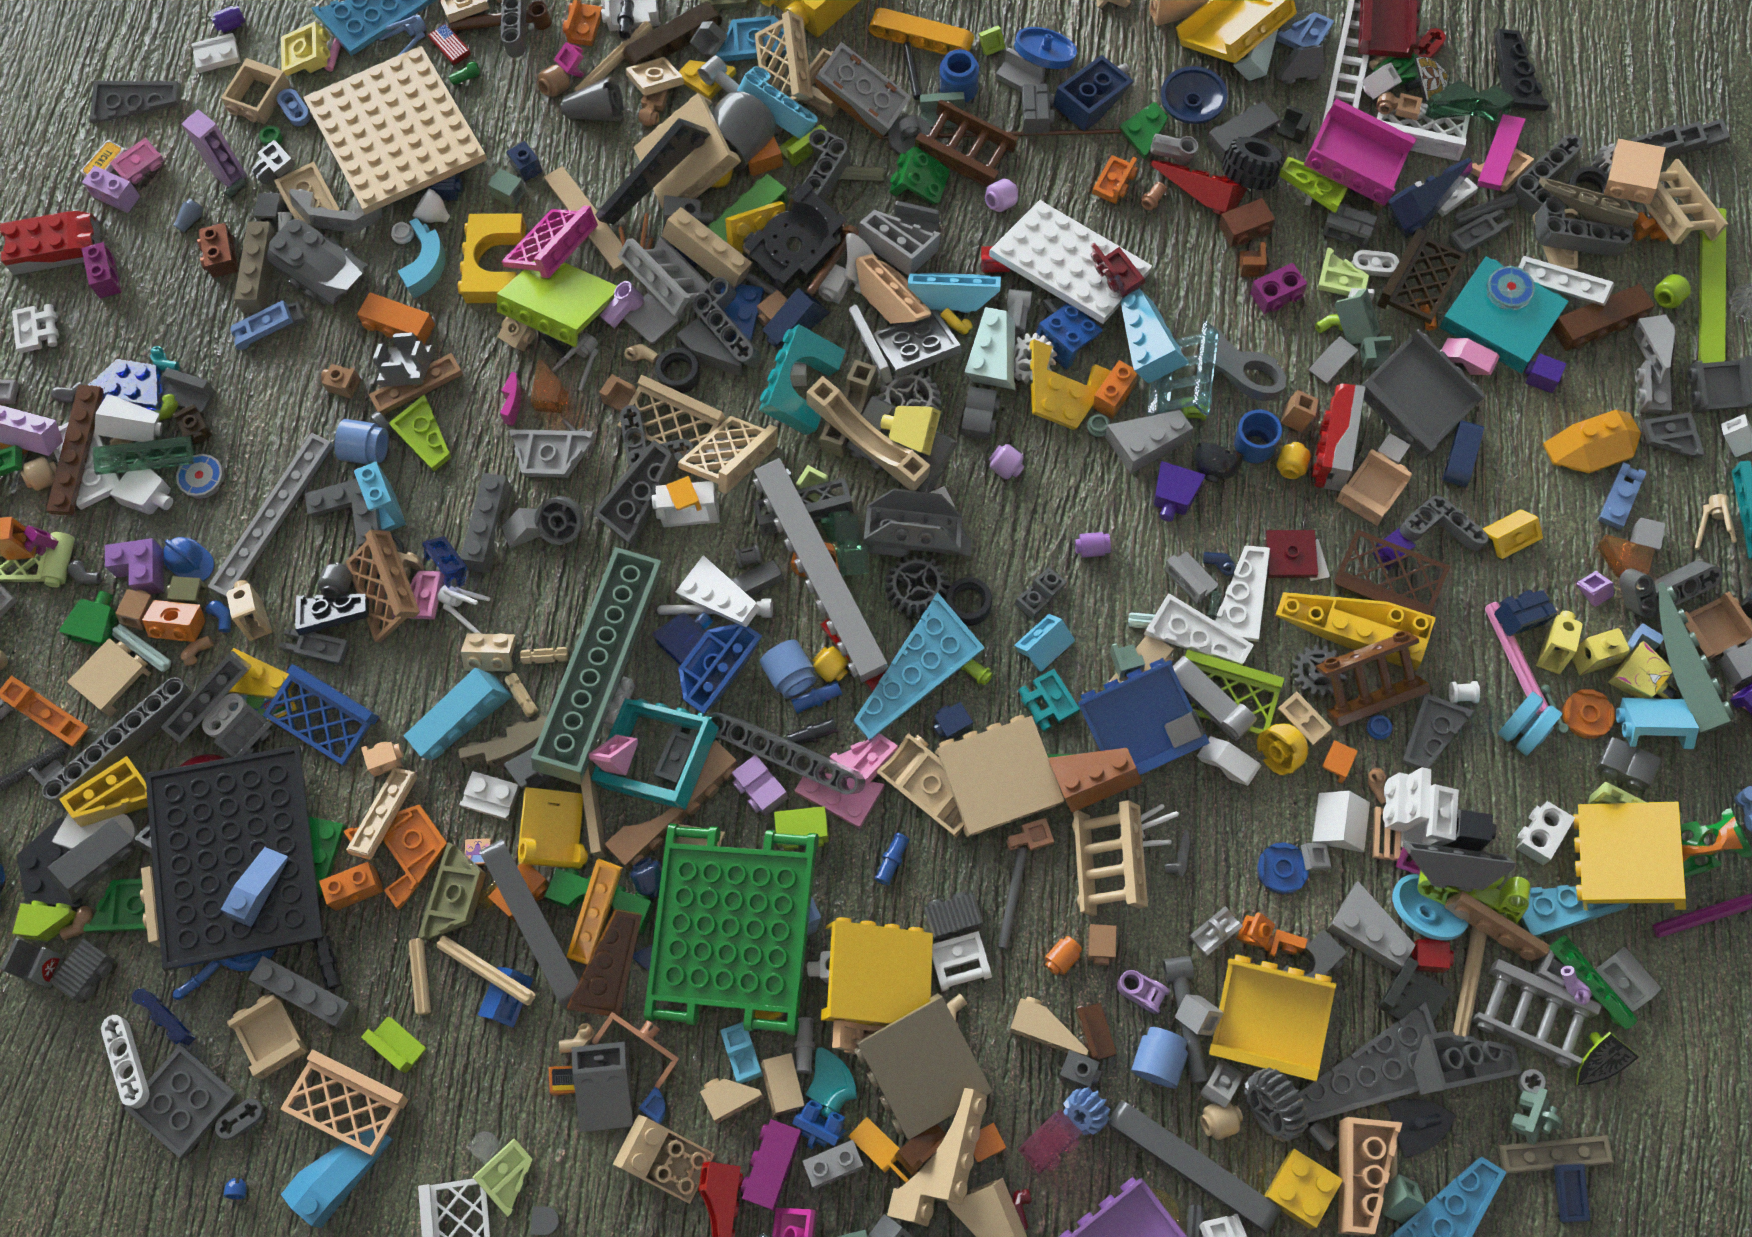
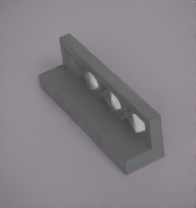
M845 478L797 490L814 523L854 513ZM842 486L844 495L834 497L829 494L833 488ZM815 493L821 496L817 502L811 503L806 500L810 494ZM766 498L753 501L762 537L779 533L773 522L776 519L773 512L761 516L760 507L765 506L763 500Z

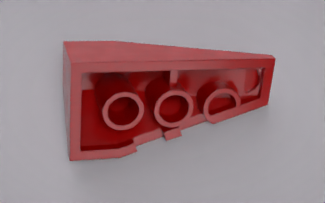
M1156 160L1151 163L1152 167L1203 205L1213 208L1212 212L1217 214L1235 209L1248 189L1230 180L1225 175H1222V177L1216 175L1210 177L1209 171L1193 169L1190 172L1188 166L1164 160Z

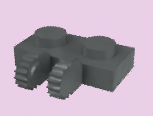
M273 140L258 152L262 159L255 166L253 165L251 170L253 176L257 177L260 183L266 184L273 179L274 173L280 178L282 175L287 174L296 164L281 146Z

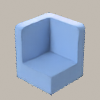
M1642 623L1627 643L1630 648L1629 654L1642 641L1655 650L1663 641V635Z

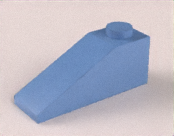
M264 847L233 886L221 911L228 918L252 927L289 857Z

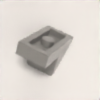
M1221 1059L1200 1094L1210 1102L1218 1103L1226 1108L1244 1073Z

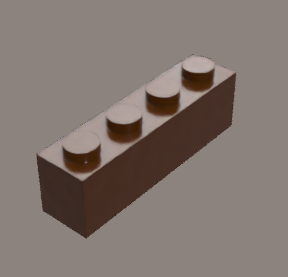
M1637 284L1609 296L1605 306L1591 303L1558 317L1552 330L1565 351L1573 348L1580 349L1589 341L1594 339L1599 341L1613 331H1623L1630 324L1637 323L1639 318L1650 317L1649 314L1655 305L1642 285Z

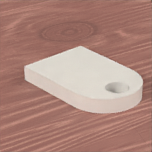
M68 813L52 842L71 850L111 819H114L133 839V842L134 838L138 835V831L134 822L125 814L80 827Z

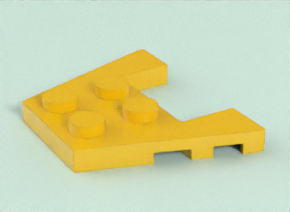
M1036 339L1031 340L1029 346L1030 350H1032V360L1030 361V370H1032L1033 383L1031 384L1032 414L1072 430L1078 428L1093 406L1094 396L1111 370L1095 364L1091 368L1087 385H1084L1048 370L1047 365L1053 346Z

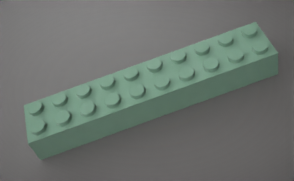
M614 548L532 754L533 771L581 785L590 762L589 753L595 749L661 576V560L621 548Z

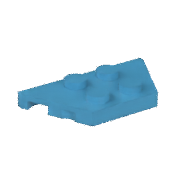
M775 16L732 20L726 33L728 37L715 56H718L723 61L757 58L755 33L778 22V19ZM781 28L777 36L780 39L784 35V28ZM770 35L763 37L764 47H766ZM778 40L775 41L771 49L773 53H775L780 43ZM786 45L780 56H785L787 54Z

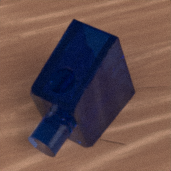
M684 612L654 631L652 636L655 643L680 666L706 633L704 630L713 621L705 612H702L694 620Z

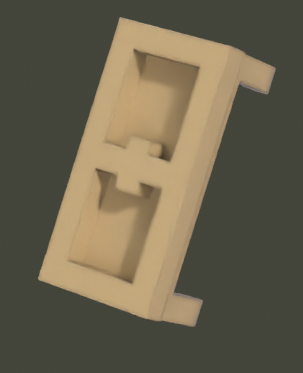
M1295 692L1278 707L1284 716L1314 746L1318 745L1322 738L1327 737L1332 732V727L1298 692Z
M789 1053L763 1060L760 1066L773 1117L794 1112L804 1107L792 1054Z

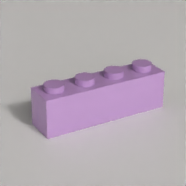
M197 110L182 123V126L214 177L228 188L239 178L242 177L244 179L247 177V175H244L246 174L215 122L200 110Z
M0 405V443L11 446L17 445L22 449L47 456L63 443L56 420Z

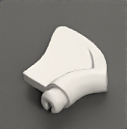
M848 233L846 235L847 265L844 277L856 284L854 291L861 294L855 261L858 257L869 254L874 255V253L863 239L853 233Z

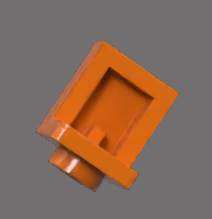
M1256 913L1255 917L1246 915L1242 923L1243 927L1239 930L1236 939L1244 944L1266 948L1276 924L1262 913Z

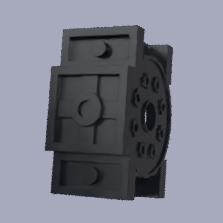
M807 181L802 186L798 184L791 191L789 211L773 217L766 224L763 232L760 229L755 234L751 232L743 240L742 255L749 259L775 285V288L781 292H784L796 278L804 284L828 260L838 242L835 238L843 231L847 220L841 213L837 215L812 191L813 186ZM790 238L800 240L802 247L799 251L793 252L787 248L786 243Z

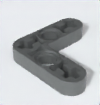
M628 405L621 410L620 421L627 462L632 467L634 461H637V457L641 456L648 448V442L641 411L636 406ZM631 412L637 415L633 417V422L636 427H632L631 422L627 419V417L630 416ZM634 433H639L641 435L640 442L634 445L630 444V436ZM686 439L660 444L671 454V448L678 452L682 450V446H686L690 449L686 451V455L695 448ZM680 452L673 453L675 459L677 460V465L678 462L685 456H683Z
M1439 495L1432 496L1407 517L1400 527L1401 535L1410 541L1419 540L1437 523L1470 550L1479 551L1488 541V535L1481 527L1447 499ZM1421 515L1426 516L1430 521L1424 520ZM1452 520L1459 522L1461 526H1457ZM1416 525L1418 528L1413 530L1412 527Z

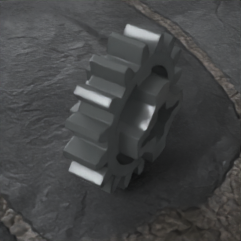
M1315 644L1312 651L1305 647L1303 654L1298 652L1295 657L1297 661H1293L1291 665L1294 668L1291 672V677H1297L1294 685L1302 686L1301 693L1308 690L1310 698L1315 693H1318L1320 699H1323L1325 693L1330 697L1334 694L1330 677L1327 678L1321 673H1316V665L1324 663V660L1335 657L1337 653L1336 650L1331 653L1327 652L1328 646L1326 645L1322 650H1319L1318 645ZM1345 672L1340 673L1342 683L1346 679V676L1343 675Z

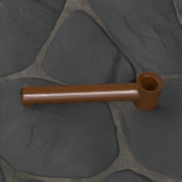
M538 0L532 2L528 10H526V23H533L534 27L539 30L550 27L552 18L546 4ZM501 13L468 16L450 23L452 31L458 33L461 30L498 27L501 26Z

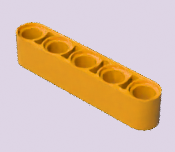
M877 8L868 27L869 32L875 37L901 44L911 42L912 47L943 55L958 49L969 52L975 38L969 30L885 8Z

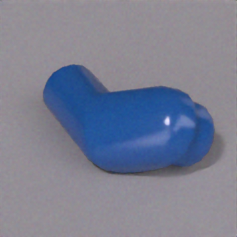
M211 601L206 606V612L209 615L212 613V616L219 618L218 631L222 633L231 632L230 609L220 601Z

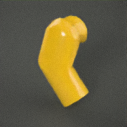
M946 308L940 314V317L951 328L962 335L969 333V330L973 327L969 319H963L961 322L949 308Z

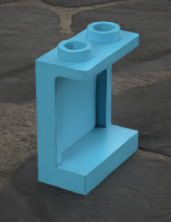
M373 462L354 470L369 511L379 509L382 531H392L406 525L393 487L378 463Z
M1622 698L1620 708L1616 709V721L1620 723L1622 734L1627 738L1631 747L1637 746L1640 735L1677 736L1683 749H1694L1699 727L1684 699Z

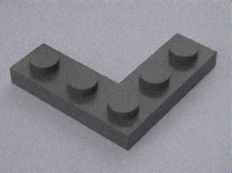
M357 479L305 493L307 514L310 517L352 507L356 540L359 547L367 541L365 534L369 530L382 531L379 509L369 511Z

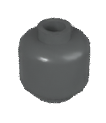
M341 563L326 565L321 571L317 583L318 589L326 598H335L339 594H347L353 580V575Z

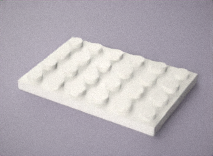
M1041 200L990 249V257L1102 324L1121 305L1122 297L1118 292L1113 293L1106 282L1108 279L1105 275L1101 277L1094 267L1096 264L1090 256L1092 253L1090 245L1094 242L1105 256L1120 246ZM1121 248L1145 279L1151 272L1152 265Z

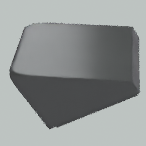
M1318 1120L1305 1131L1306 1135L1322 1153L1329 1151L1338 1141L1321 1120Z

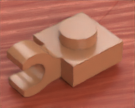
M1046 818L1022 825V833L1007 837L1008 841H1006L1009 851L1016 850L1024 845L1028 846L1029 851H1033L1054 844Z

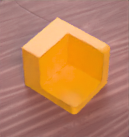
M689 476L666 485L669 496L677 511L695 505L697 511L702 510Z

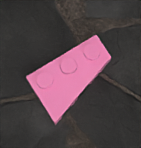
M825 773V776L831 779L832 774ZM803 776L794 791L795 794L819 807L825 806L826 811L860 829L885 788V784L870 782L867 786L865 785L860 793L845 795ZM853 778L847 779V785L850 789H853L855 786Z

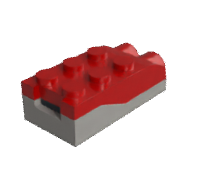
M67 211L0 223V233L5 238L4 251H1V262L13 275L83 263L82 248L100 243L99 221L92 213L83 211Z
M1339 384L1335 388V394L1331 398L1330 409L1325 411L1319 428V435L1321 437L1320 442L1317 443L1315 451L1317 460L1314 463L1311 476L1315 477V487L1341 491L1349 479L1353 467L1365 386Z

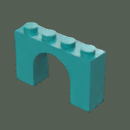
M798 324L793 329H788L782 341L785 343L776 355L775 361L777 364L768 376L767 381L769 385L760 397L762 403L759 411L807 436L817 430L821 416L809 407L807 400L800 397L794 390L790 378L792 366L795 363H803L829 377L839 370L846 350Z

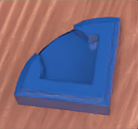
M654 1087L639 1109L660 1125L665 1117L666 1103L662 1093Z

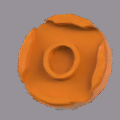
M1582 689L1573 693L1565 701L1562 709L1563 720L1568 725L1569 730L1584 739H1596L1604 736L1613 727L1616 719L1615 708L1612 703L1610 704L1603 693L1593 689Z

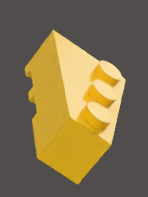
M128 756L59 799L72 819L80 827L148 807L146 781Z

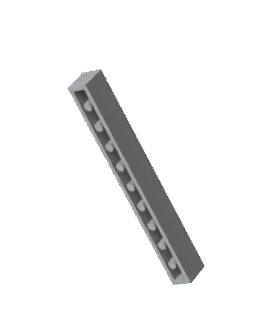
M778 458L755 469L756 479L753 480L758 493L763 492L766 498L763 502L769 513L773 511L776 517L773 522L778 532H784L787 538L784 540L789 553L794 552L796 555L795 565L800 574L805 573L808 579L805 581V584L810 594L815 592L818 601H815L819 612L821 615L825 613L828 617L827 627L832 636L837 635L840 641L837 643V646L842 656H848L851 662L848 664L852 676L854 678L858 676L861 683L887 671V662L781 459Z

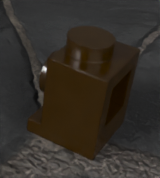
M195 404L173 414L184 437L192 446L202 443L206 438L213 435L203 414Z

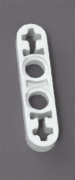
M118 1015L108 1016L102 1023L101 1033L120 1099L123 1104L137 1109L148 1101L149 1089L131 1028L126 1019ZM126 1043V1052L118 1057L117 1049L120 1045ZM133 1066V1074L129 1078L124 1079L123 1073L125 1069Z

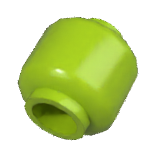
M1668 275L1655 287L1654 298L1664 308H1677L1689 297L1691 286L1681 275Z

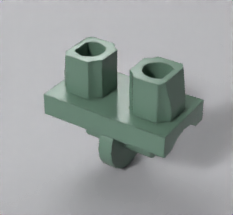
M1540 1087L1538 1093L1522 1092L1519 1103L1520 1108L1531 1111L1530 1116L1516 1113L1512 1121L1513 1131L1525 1135L1527 1143L1533 1145L1536 1144L1542 1125V1132L1550 1134L1551 1128L1559 1129L1563 1122L1556 1115L1558 1111L1556 1107L1550 1106L1547 1112L1550 1103L1546 1098L1548 1090Z

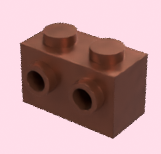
M1263 198L1222 213L1219 228L1230 247H1234L1236 245H1244L1254 238L1267 236L1272 232L1275 218Z
M222 223L199 229L200 239H197L200 251L203 253V257L200 258L203 269L205 271L208 270L212 278L239 272L233 235L227 225Z

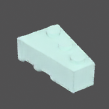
M985 307L965 373L973 382L1015 390V321L1007 311Z

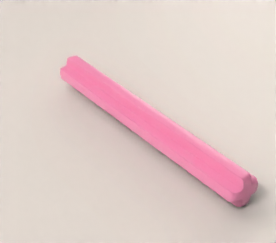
M1490 603L1485 607V611L1526 696L1528 697L1534 691L1543 698V704L1536 712V714L1540 715L1548 704L1515 636H1507L1502 628V624L1498 622L1494 615L1495 611L1500 607L1499 603Z

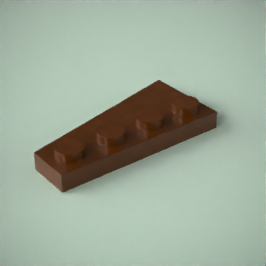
M614 910L567 1005L568 1010L610 1016L612 1012L618 1016L620 1015L642 918L640 913Z

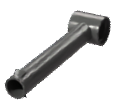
M1190 956L1163 959L1165 979L1167 983L1173 982L1178 1009L1185 995H1191L1189 980L1194 979V970ZM1181 1022L1183 1038L1188 1041L1186 1051H1188L1187 1059L1192 1083L1207 1082L1208 1078L1203 1060L1200 1036Z

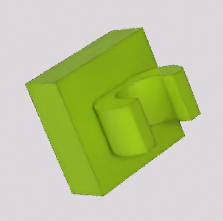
M999 26L978 33L984 55L988 56L1006 48L1002 29Z

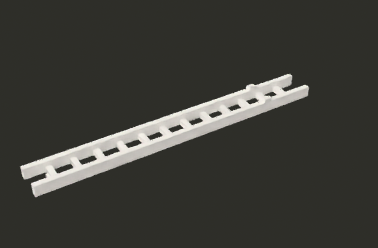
M1355 0L1348 1L1323 121L1333 104V100L1336 98L1353 102L1352 106L1357 109L1359 106L1363 87L1362 80L1365 77L1369 55L1363 54L1362 58L1343 55L1345 45L1358 48V39L1347 37L1349 28L1359 30V21L1351 20L1352 11L1360 12V4L1354 3ZM1341 63L1360 66L1359 75L1339 73ZM1337 81L1357 84L1355 94L1335 91ZM1307 195L1305 205L1310 206L1312 198Z

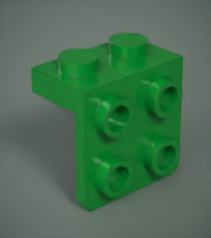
M915 146L906 153H902L896 163L898 165L897 171L890 180L892 185L889 193L897 197L903 191L909 189L932 204L939 203L950 169Z

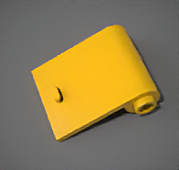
M525 787L518 846V861L520 864L581 869L586 864L588 851L584 848L583 844H579L583 810V795L581 793Z

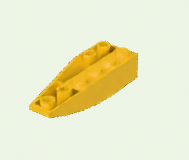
M1283 592L1275 615L1308 632L1353 650H1358L1392 637L1396 632L1408 631L1419 638L1420 642L1409 647L1414 671L1418 670L1422 662L1436 617L1385 601ZM1399 651L1386 655L1387 662L1402 666Z

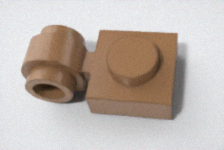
M668 89L646 96L643 95L641 106L644 109H641L639 112V122L651 127L658 124L659 112L656 111L663 112L669 96Z
M1384 92L1378 97L1376 107L1381 114H1389L1395 109L1396 116L1417 120L1423 98L1400 93L1399 98H1396L1391 92Z

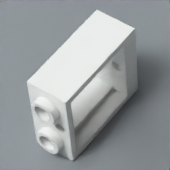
M714 482L692 483L702 508L699 511L696 510L695 505L677 511L669 496L666 485L656 486V495H652L653 509L656 510V518L661 519L663 527L719 523V500Z

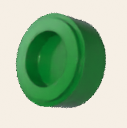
M270 125L260 131L259 139L264 146H267L273 140L280 145L283 135L278 127Z

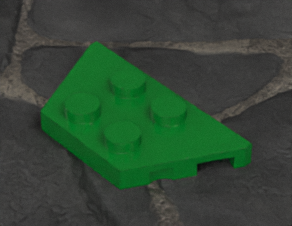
M142 878L112 880L106 889L105 896L100 899L95 907L97 912L91 922L85 924L83 931L86 933L147 930L143 923V914H146L145 904H143L140 896V891L143 889Z

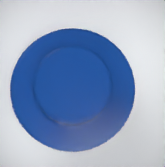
M1375 715L1367 722L1366 730L1372 738L1384 740L1390 736L1392 724L1387 717Z

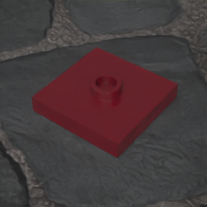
M1266 530V547L1270 548L1268 578H1317L1318 564L1315 530Z

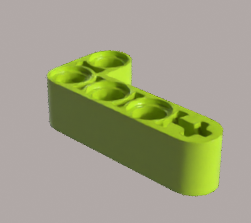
M1420 870L1418 892L1424 897L1445 905L1447 899L1463 891L1458 889L1457 886L1447 885V888L1435 887ZM1512 877L1506 881L1501 890L1487 887L1484 890L1473 889L1471 892H1464L1517 924L1529 907L1531 886L1528 880L1522 877Z

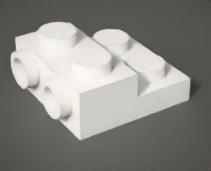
M1421 767L1409 775L1399 772L1387 779L1384 787L1386 805L1383 810L1385 828L1405 832L1430 818L1431 769Z

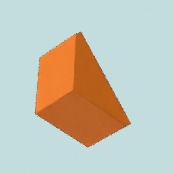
M774 136L748 162L750 175L756 176L783 166L782 153Z

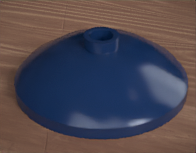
M1188 66L1175 70L1165 79L1161 88V102L1166 112L1176 120L1188 124H1202L1215 119L1224 110L1228 97L1226 85L1220 76L1207 68Z

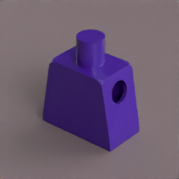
M1161 461L1154 498V505L1162 508L1159 517L1164 521L1171 522L1174 519L1175 513L1186 515L1203 485L1205 475Z

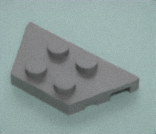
M510 429V435L515 443L514 450L519 458L520 471L525 477L568 478L596 439L593 431Z

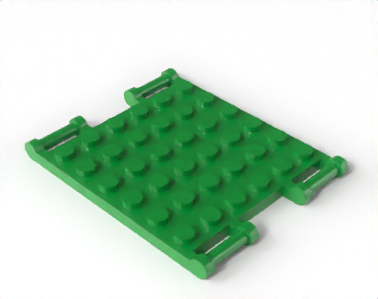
M670 823L667 828L644 1010L645 1021L654 1022L656 1019L686 1022L687 1025L696 1026L699 1020V1005L745 1009L743 1023L745 1031L753 1032L755 1029L787 1032L788 1035L796 1036L799 1031L798 1017L816 849L819 844L818 834H780L774 830H767L763 850L719 847L720 827L711 826L709 829L679 827L678 824ZM678 837L707 839V846L677 844ZM775 844L806 846V852L775 851L774 846ZM657 1001L687 1003V1012L657 1009L656 1004ZM756 1010L788 1013L787 1021L759 1019L755 1017Z

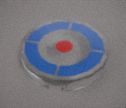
M1503 266L1490 275L1487 281L1486 292L1491 302L1499 308L1519 310L1531 301L1535 292V284L1529 273L1523 269L1514 266Z

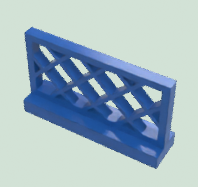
M291 664L287 670V673H289L288 677L265 710L263 716L345 766L370 725H374L380 716L304 669ZM295 682L300 687L301 695L289 698L288 689ZM319 697L321 708L309 710L307 698ZM302 699L304 712L292 715L290 702ZM285 704L286 717L277 718L272 715L278 705ZM337 708L341 720L329 723L326 710ZM322 712L324 724L312 727L310 715ZM305 716L307 729L297 731L293 719ZM356 720L362 724L356 734H348L347 722ZM342 724L344 737L332 740L330 727ZM325 728L327 741L315 742L313 731ZM345 741L346 751L342 757H339L334 753L333 744Z

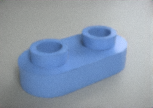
M284 89L278 94L277 102L292 125L304 126L310 121L311 114L295 90Z

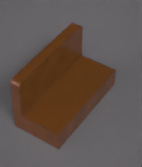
M1101 1003L1087 1007L1077 1006L1075 1014L1085 1046L1088 1049L1089 1058L1099 1061L1116 1056V1049Z
M936 1124L909 1140L894 1156L913 1176L937 1151L946 1133Z

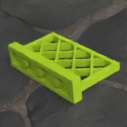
M1187 649L1185 657L1202 672L1210 674L1207 676L1209 679L1214 676L1222 678L1225 687L1221 688V690L1225 691L1228 689L1237 705L1250 697L1254 699L1259 709L1252 713L1255 715L1261 712L1266 722L1263 730L1252 726L1247 732L1259 735L1270 727L1279 693L1284 682L1283 677ZM1238 683L1244 684L1250 694L1237 699L1231 687ZM1251 687L1257 688L1258 690L1253 692ZM1263 690L1274 693L1271 703L1263 707L1255 695ZM1199 707V710L1193 709L1198 717L1211 720ZM1269 708L1268 715L1264 711Z

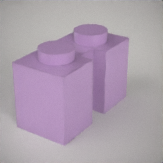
M756 754L732 772L735 780L732 784L740 794L745 792L750 798L747 802L755 813L760 811L765 817L788 799L786 790L771 775Z

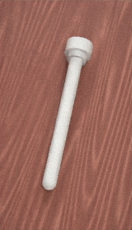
M772 599L757 601V605L760 607L757 616L772 618ZM660 605L657 608V612L660 615L715 614L697 605Z

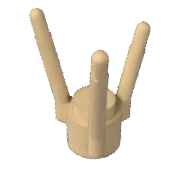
M1724 494L1711 496L1709 504L1703 505V516L1696 539L1695 550L1700 549L1709 514L1714 519H1724L1732 543L1737 542L1731 517L1729 497Z

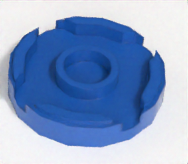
M1285 842L1275 843L1265 849L1260 855L1257 864L1258 877L1262 884L1271 892L1281 895L1292 894L1301 889L1307 881L1310 872L1306 871L1303 854L1300 849L1295 845Z

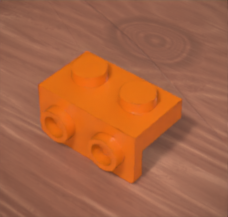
M1111 155L1093 187L1092 194L1114 204L1118 202L1120 196L1124 198L1129 188V180L1135 179L1139 169L1136 167L1137 158L1133 157L1130 162Z

